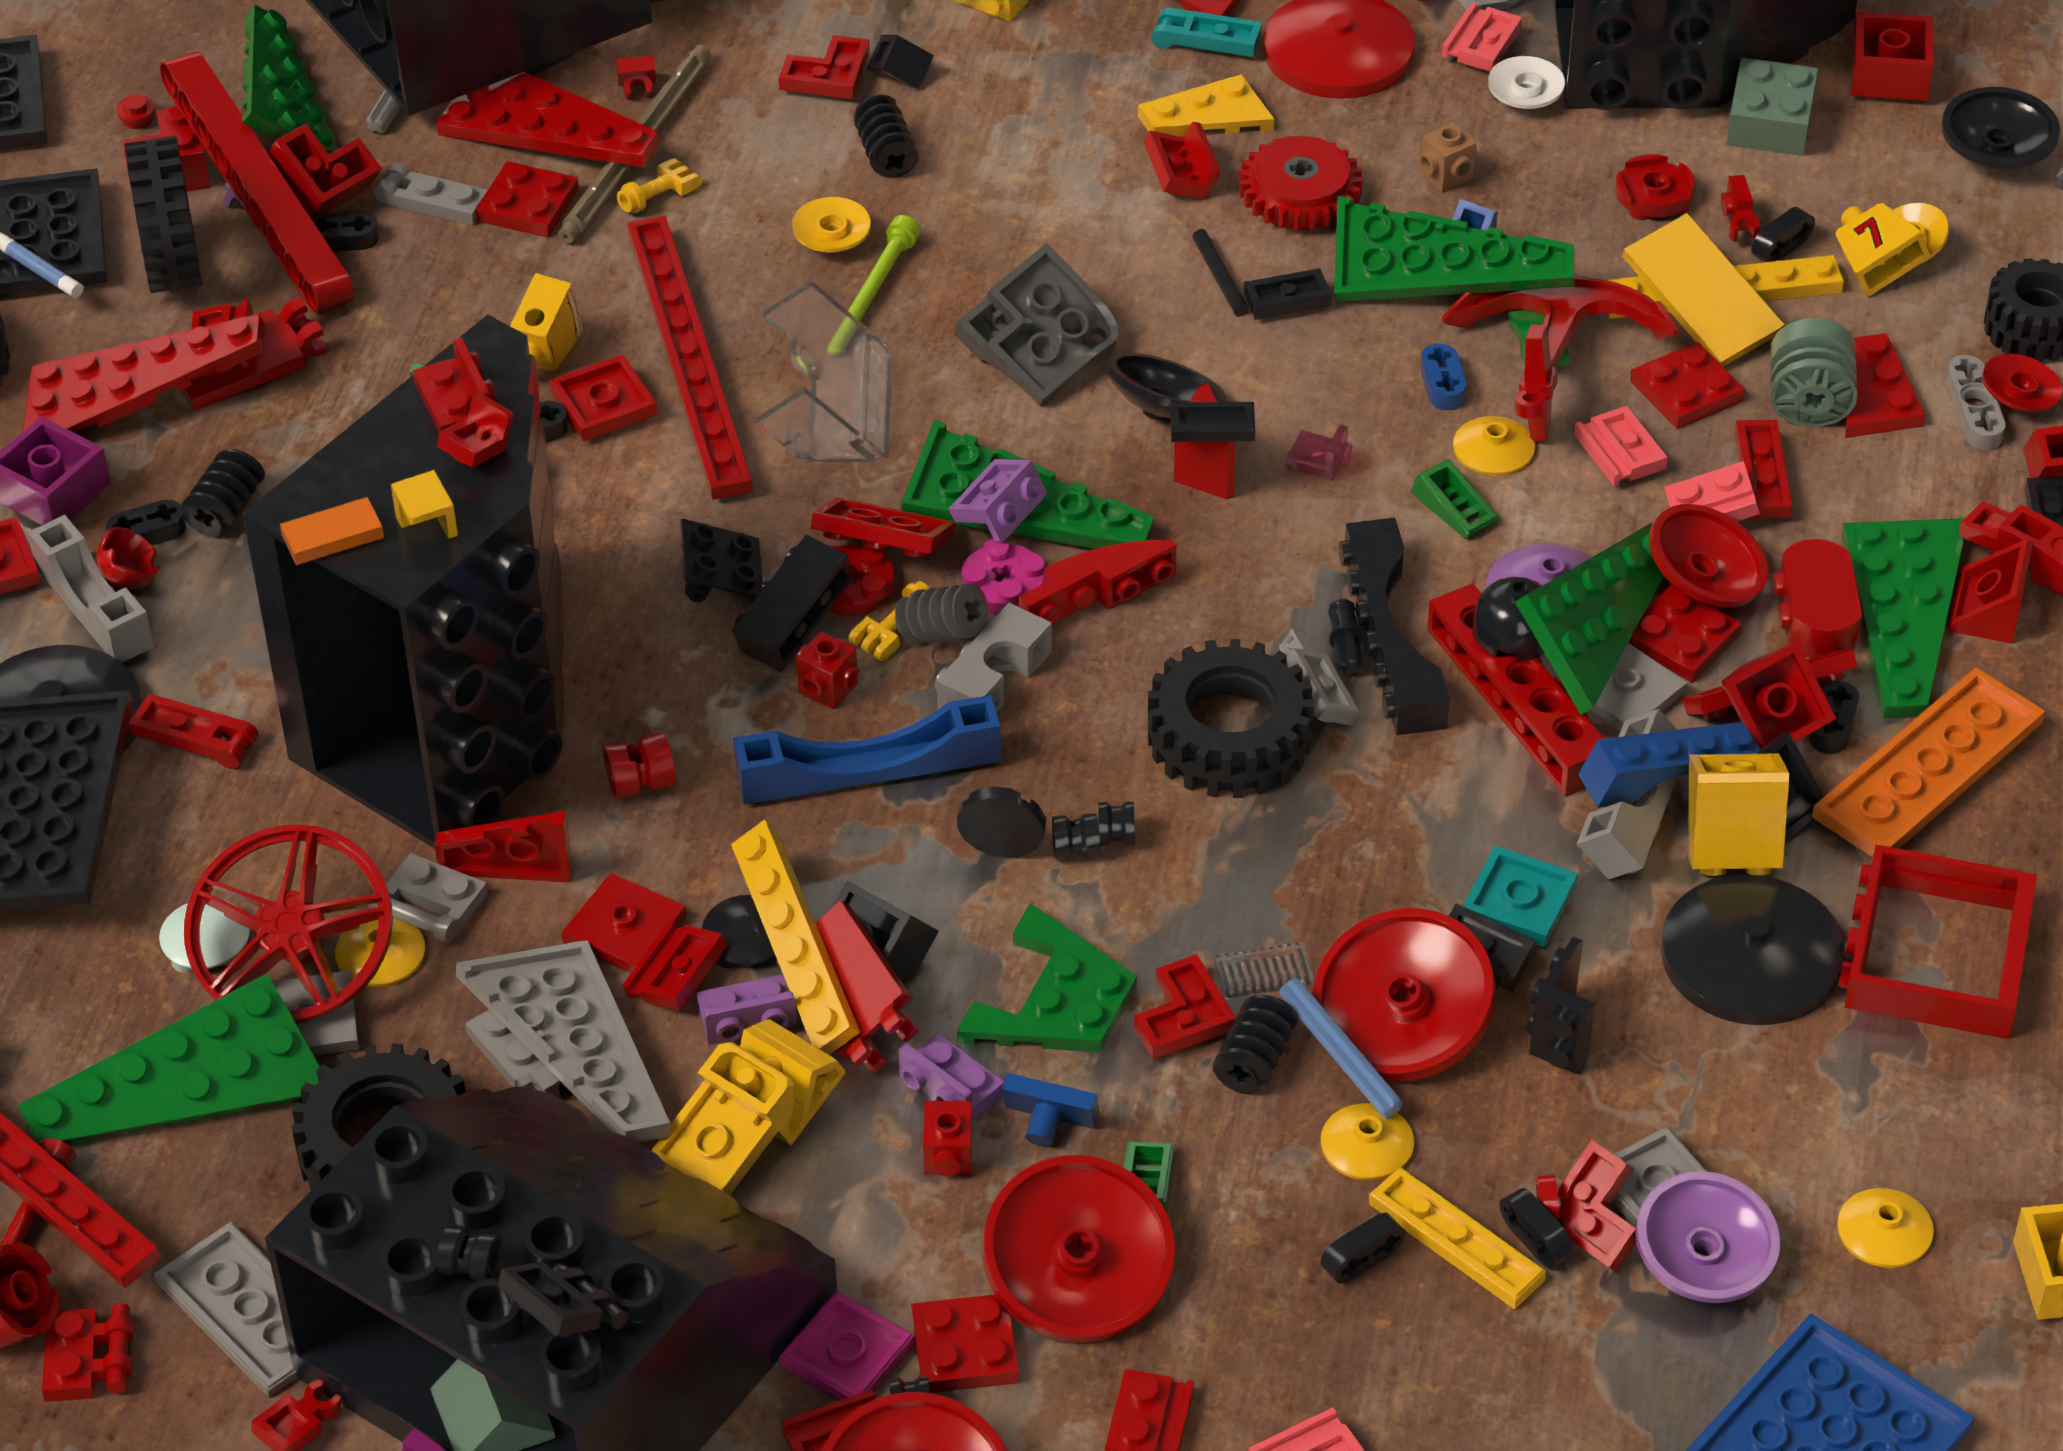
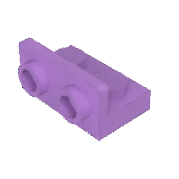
M994 459L952 504L949 511L955 522L986 523L994 541L1004 542L1041 502L1047 492L1032 460Z
M783 974L696 992L697 1006L708 1045L731 1042L742 1038L744 1029L767 1019L774 1021L785 1029L797 1027L796 1000L794 993L789 991Z
M939 1033L917 1050L907 1043L899 1048V1072L904 1083L912 1090H920L933 1101H972V1121L1003 1095L1002 1086L1004 1081Z

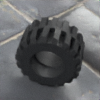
M2030 258L2023 259L2022 263L2017 261L2011 262L2007 268L2002 267L1997 271L1996 276L1991 280L1983 323L1985 324V333L1987 336H1991L1990 341L1994 346H2001L2002 352L2006 354L2024 355L2043 362L2044 359L2051 361L2060 359V356L2063 355L2062 263H2051L2048 259L2034 261Z

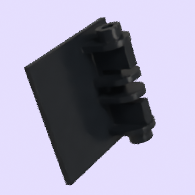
M682 518L680 521L681 548L683 551V574L685 581H687L685 585L686 596L691 601L699 603L706 599L712 588L757 598L763 585L759 538Z

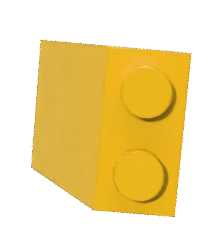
M1779 753L1689 755L1688 859L1692 869H1699V873L1703 875L1716 876L1726 874V869H1744V872L1747 874L1766 875L1771 873V868H1783L1789 772Z

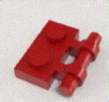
M117 1303L112 1305L111 1317L105 1323H98L99 1318L96 1308L58 1310L56 1320L51 1328L46 1330L42 1379V1394L45 1402L94 1399L95 1382H107L106 1389L113 1394H120L126 1390V1379L132 1373V1358L128 1355V1343L134 1337V1322L130 1319V1307L127 1304ZM97 1346H109L108 1354L102 1359H96Z

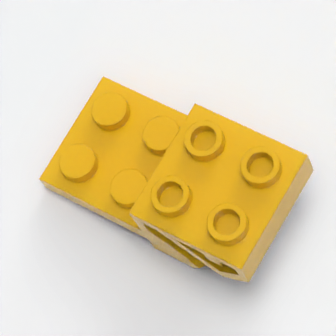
M767 1019L743 1030L740 1046L731 1041L716 1047L697 1072L704 1081L670 1124L669 1137L660 1138L651 1151L656 1153L662 1161L686 1175L708 1182L731 1195L774 1136L790 1146L794 1143L846 1071L838 1060L774 1021Z

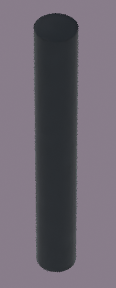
M1204 229L1195 231L1192 238L1232 311L1238 317L1245 315L1249 311V307L1207 231Z

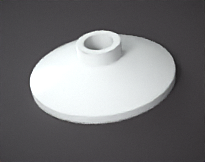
M1517 56L1505 59L1492 68L1489 73L1488 86L1491 93L1499 101L1516 108L1534 109L1550 105L1558 100L1564 91L1565 79L1561 70L1547 60L1532 56Z

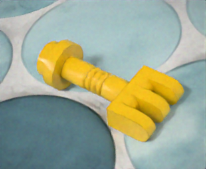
M672 158L657 165L656 179L641 186L635 182L624 184L617 193V201L623 211L638 213L645 209L646 200L669 189L674 190L680 196H684L698 189L703 179L697 173H693L689 167L683 165L677 158Z
M917 581L915 584L909 583L902 590L903 598L909 597L916 590H927L930 587L922 581ZM896 608L880 623L866 616L850 632L849 642L856 646L861 644L863 651L868 654L874 652L876 659L881 662L886 661L901 646L899 635L894 633L898 629L895 620Z

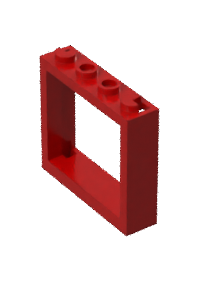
M1875 844L1872 864H1862L1858 887L1867 888L1866 895L1856 894L1852 920L1860 921L1859 928L1850 927L1845 954L1854 955L1853 962L1843 961L1839 988L1847 989L1844 1008L2009 1039L2016 1011L2038 874ZM1881 886L2011 910L1997 1000L1866 975L1865 970Z

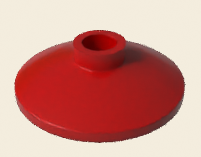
M2019 354L1995 356L1986 363L1982 372V380L1988 392L2001 403L2016 410L2044 412L2054 408L2062 397V383L2055 372L2042 362L2028 356Z

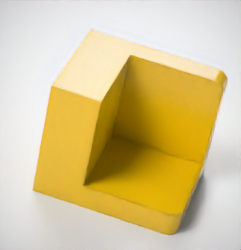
M435 470L391 484L395 515L402 528L437 517L448 539L458 536L454 505Z

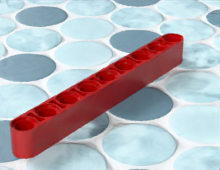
M196 51L160 63V75L167 92L310 310L318 313L352 301L354 290L347 272L251 127L242 123L243 115L203 55Z

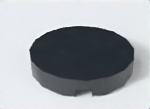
M994 786L977 789L970 793L969 799L962 801L957 815V829L963 839L976 850L991 856L1013 858L1025 856L1039 847L1045 834L1046 816L1035 801L1031 799L1030 803H1028L1026 800L1021 799L1020 792L1011 788Z

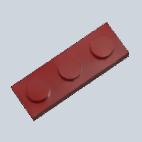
M1736 420L1734 433L1739 462L1744 461L1760 512V514L1749 517V519L1791 518L1792 501L1777 420Z

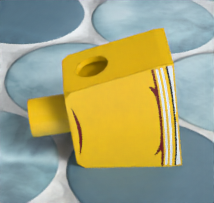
M535 273L510 327L527 335L529 354L534 356L537 368L547 371L557 370L583 333V327L572 283Z

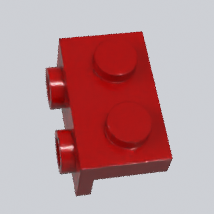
M1193 121L1184 137L1149 131L1143 143L1163 192L1173 196L1182 195L1204 200L1210 188L1216 184L1220 168L1201 123Z

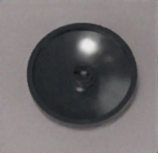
M52 645L22 652L0 663V701L129 691L133 700L130 720L142 704L139 686L131 671L118 659H114L111 655L100 650L77 645ZM129 726L127 730L123 753L131 745V743L136 737L132 735Z
M1731 875L1709 880L1694 887L1674 904L1664 924L1661 956L1663 966L1672 984L1696 1007L1715 1017L1735 1023L1774 1025L1801 1018L1826 1002L1840 981L1845 956V944L1841 929L1834 916L1826 906L1807 891L1791 883L1767 876Z

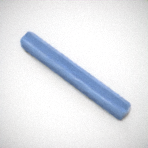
M1293 978L1283 985L1280 989V996L1294 1008L1301 1021L1383 1118H1390L1402 1108V1100L1302 982L1297 978Z

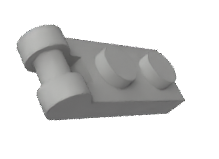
M394 162L385 172V179L380 180L374 188L373 194L380 203L474 225L477 221L475 209L488 189L412 172L405 165Z

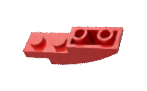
M1984 501L1960 523L1959 536L1994 552L2029 538L2033 542L2028 566L2032 568L2031 581L2063 595L2062 526L2021 504L2012 513H2009Z
M1172 540L1127 542L1097 548L1063 559L1044 568V583L1020 595L1019 607L1051 622L1052 625L1080 609L1087 608L1097 600L1109 610L1124 601L1131 600L1139 593L1157 584L1166 582L1170 577L1176 575L1177 545Z

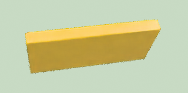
M1687 213L1623 250L1622 257L1693 340L1695 342L1698 341L1723 367L1773 339L1777 332L1785 327V324Z

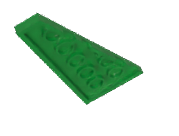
M254 4L245 15V36L249 41L244 46V53L249 56L244 61L243 89L246 91L247 96L243 99L242 107L247 112L242 116V123L275 140L306 123L328 154L336 151L338 148L335 143V135L330 130L325 119V111L320 107L316 98V90L306 74V66L298 55L297 45L290 36L286 26V19L275 10L270 9L267 11Z
M1965 518L1843 523L1842 539L1844 548L1851 555L1862 611L1861 624L1883 719L1918 717L1928 708L1964 538L1959 536L1960 523Z
M267 973L17 1106L39 1146L47 1138L57 1139L70 1144L97 1139L98 1136L123 1131L130 1133L146 1130L145 1127L166 1123L173 1125L244 1112L247 1108L275 1104L276 1106L292 1103V1100L302 1098L300 1089L305 1082L313 1085L319 1083L316 1070L320 1066Z

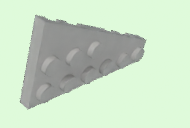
M588 940L456 963V977L611 1132L628 1137L637 1143L669 1137L670 1121Z

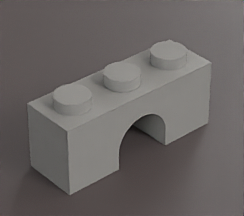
M1008 603L998 615L990 617L984 630L974 641H969L965 644L960 656L950 667L943 668L938 674L935 681L937 710L948 702L992 695L996 712H998L1004 705V675L998 671H1013L1029 678L1052 653V623Z

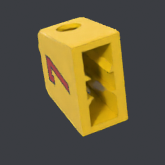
M1884 203L1876 204L1865 212L1858 206L1849 207L1841 216V223L1844 226L1837 229L1835 233L1842 252L1862 292L1867 298L1931 257L1920 230Z

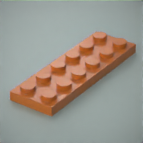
M1975 667L1816 803L1813 807L1812 818L1872 858L1875 844L1900 849L2044 722L2046 711Z

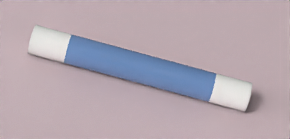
M0 232V250L71 297L78 298L83 293L84 287L81 283Z

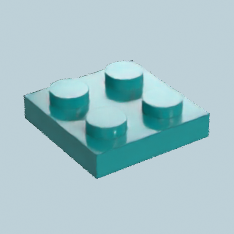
M1494 845L1463 907L1534 939L1539 946L1546 947L1577 886L1578 873Z

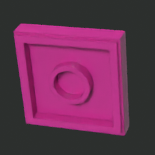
M836 1291L779 1356L780 1367L839 1401L871 1389L875 1393L915 1346V1335Z

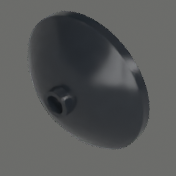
M1983 87L1964 92L1947 105L1942 118V133L1950 147L1968 161L1987 168L2011 170L2033 165L2048 157L2057 146L2060 125L2053 110L2042 100L2029 93L2006 87Z
M1134 352L1116 353L1109 358L1106 366L1110 380L1128 401L1143 409L1145 416L1154 420L1164 421L1166 418L1171 419V402H1189L1200 385L1208 384L1217 402H1224L1225 399L1222 389L1206 376L1184 365L1157 356Z

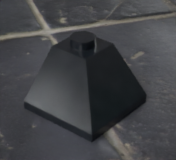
M847 880L835 904L841 900L851 906L900 980L916 972L939 930Z

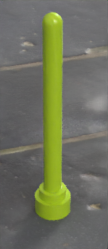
M898 215L894 217L886 231L887 246L828 343L827 348L832 355H839L845 348L901 251L912 248L921 235V227L913 218L906 215Z

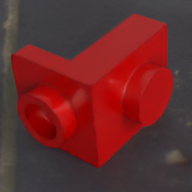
M479 393L472 398L467 418L440 431L437 447L453 456L459 463L473 468L505 451L513 413L484 394Z

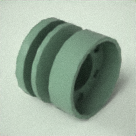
M1804 318L1791 322L1780 329L1771 342V404L1776 413L1789 423L1809 427H1823L1834 424L1850 414L1857 403L1856 342L1851 332L1838 322L1825 318Z

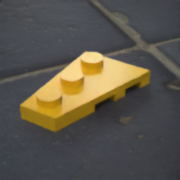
M1242 74L1138 105V118L1148 132L1151 130L1184 137L1193 121L1201 123L1203 130L1224 128L1225 134L1240 133V127L1259 126L1260 132L1274 131L1273 116Z

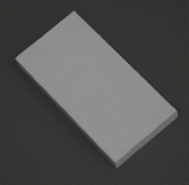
M229 1222L154 1273L155 1282L269 1398L297 1379V1373L291 1361L270 1260L232 1222Z

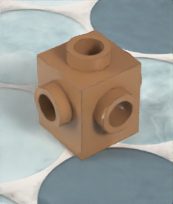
M1454 122L1423 135L1421 154L1419 156L1420 172L1442 193L1474 179L1475 155L1477 153L1476 142Z

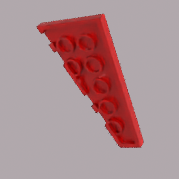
M526 72L453 99L436 122L440 136L639 167L646 166L660 145L658 131Z

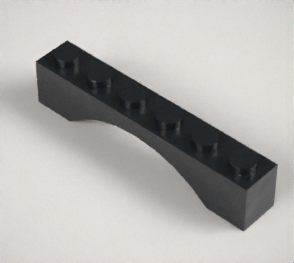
M1396 518L1346 523L1345 541H1339L1338 545L1341 565L1348 566L1349 571H1347L1350 596H1357L1358 599L1355 604L1358 625L1366 627L1364 644L1367 656H1374L1375 659L1373 663L1375 685L1377 688L1383 687L1384 693H1382L1385 719L1392 718L1396 735L1447 729L1450 699L1441 669L1423 658L1407 644L1396 629L1388 611L1387 602L1393 588L1401 579L1403 571L1404 545Z

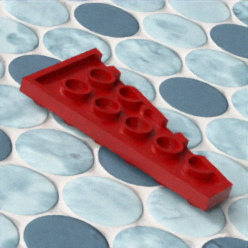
M260 314L243 318L239 317L230 321L199 326L182 332L160 335L147 340L121 344L112 348L90 353L86 352L73 357L31 366L23 431L41 416L73 433L91 424L96 427L105 426L157 402L156 395L176 386L178 391L192 386L191 379L211 370L212 372L220 373L263 353L265 324Z

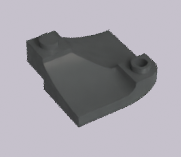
M1046 243L993 286L983 301L958 320L954 334L981 362L985 360L1000 370L1041 406L1085 368L1094 362L1097 364L1109 354L1116 345L1119 329L1115 317L1100 297ZM1099 334L1103 337V341L1096 342L1091 339L1090 335Z

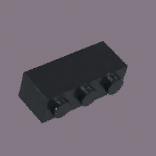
M806 534L797 546L792 547L788 551L784 563L775 575L763 583L759 595L750 607L738 615L732 632L740 651L781 673L855 578L847 555Z

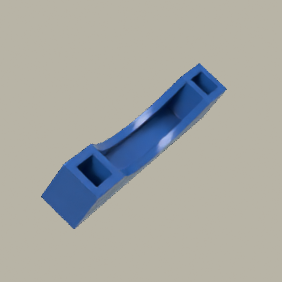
M992 695L948 702L930 716L909 727L866 740L820 742L796 738L779 731L733 738L736 775L743 805L1001 762V726Z

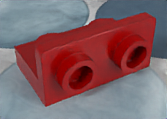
M462 337L453 340L455 358L412 370L414 384L439 434L440 431L468 417L473 396L482 393L497 402L491 380L482 379L483 370L477 352H469Z

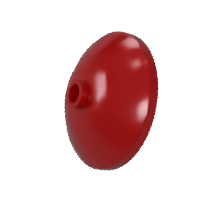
M1697 504L1675 505L1664 510L1650 529V551L1660 572L1677 590L1695 601L1716 607L1743 606L1757 598L1766 585L1768 565L1762 548L1746 528L1718 510Z

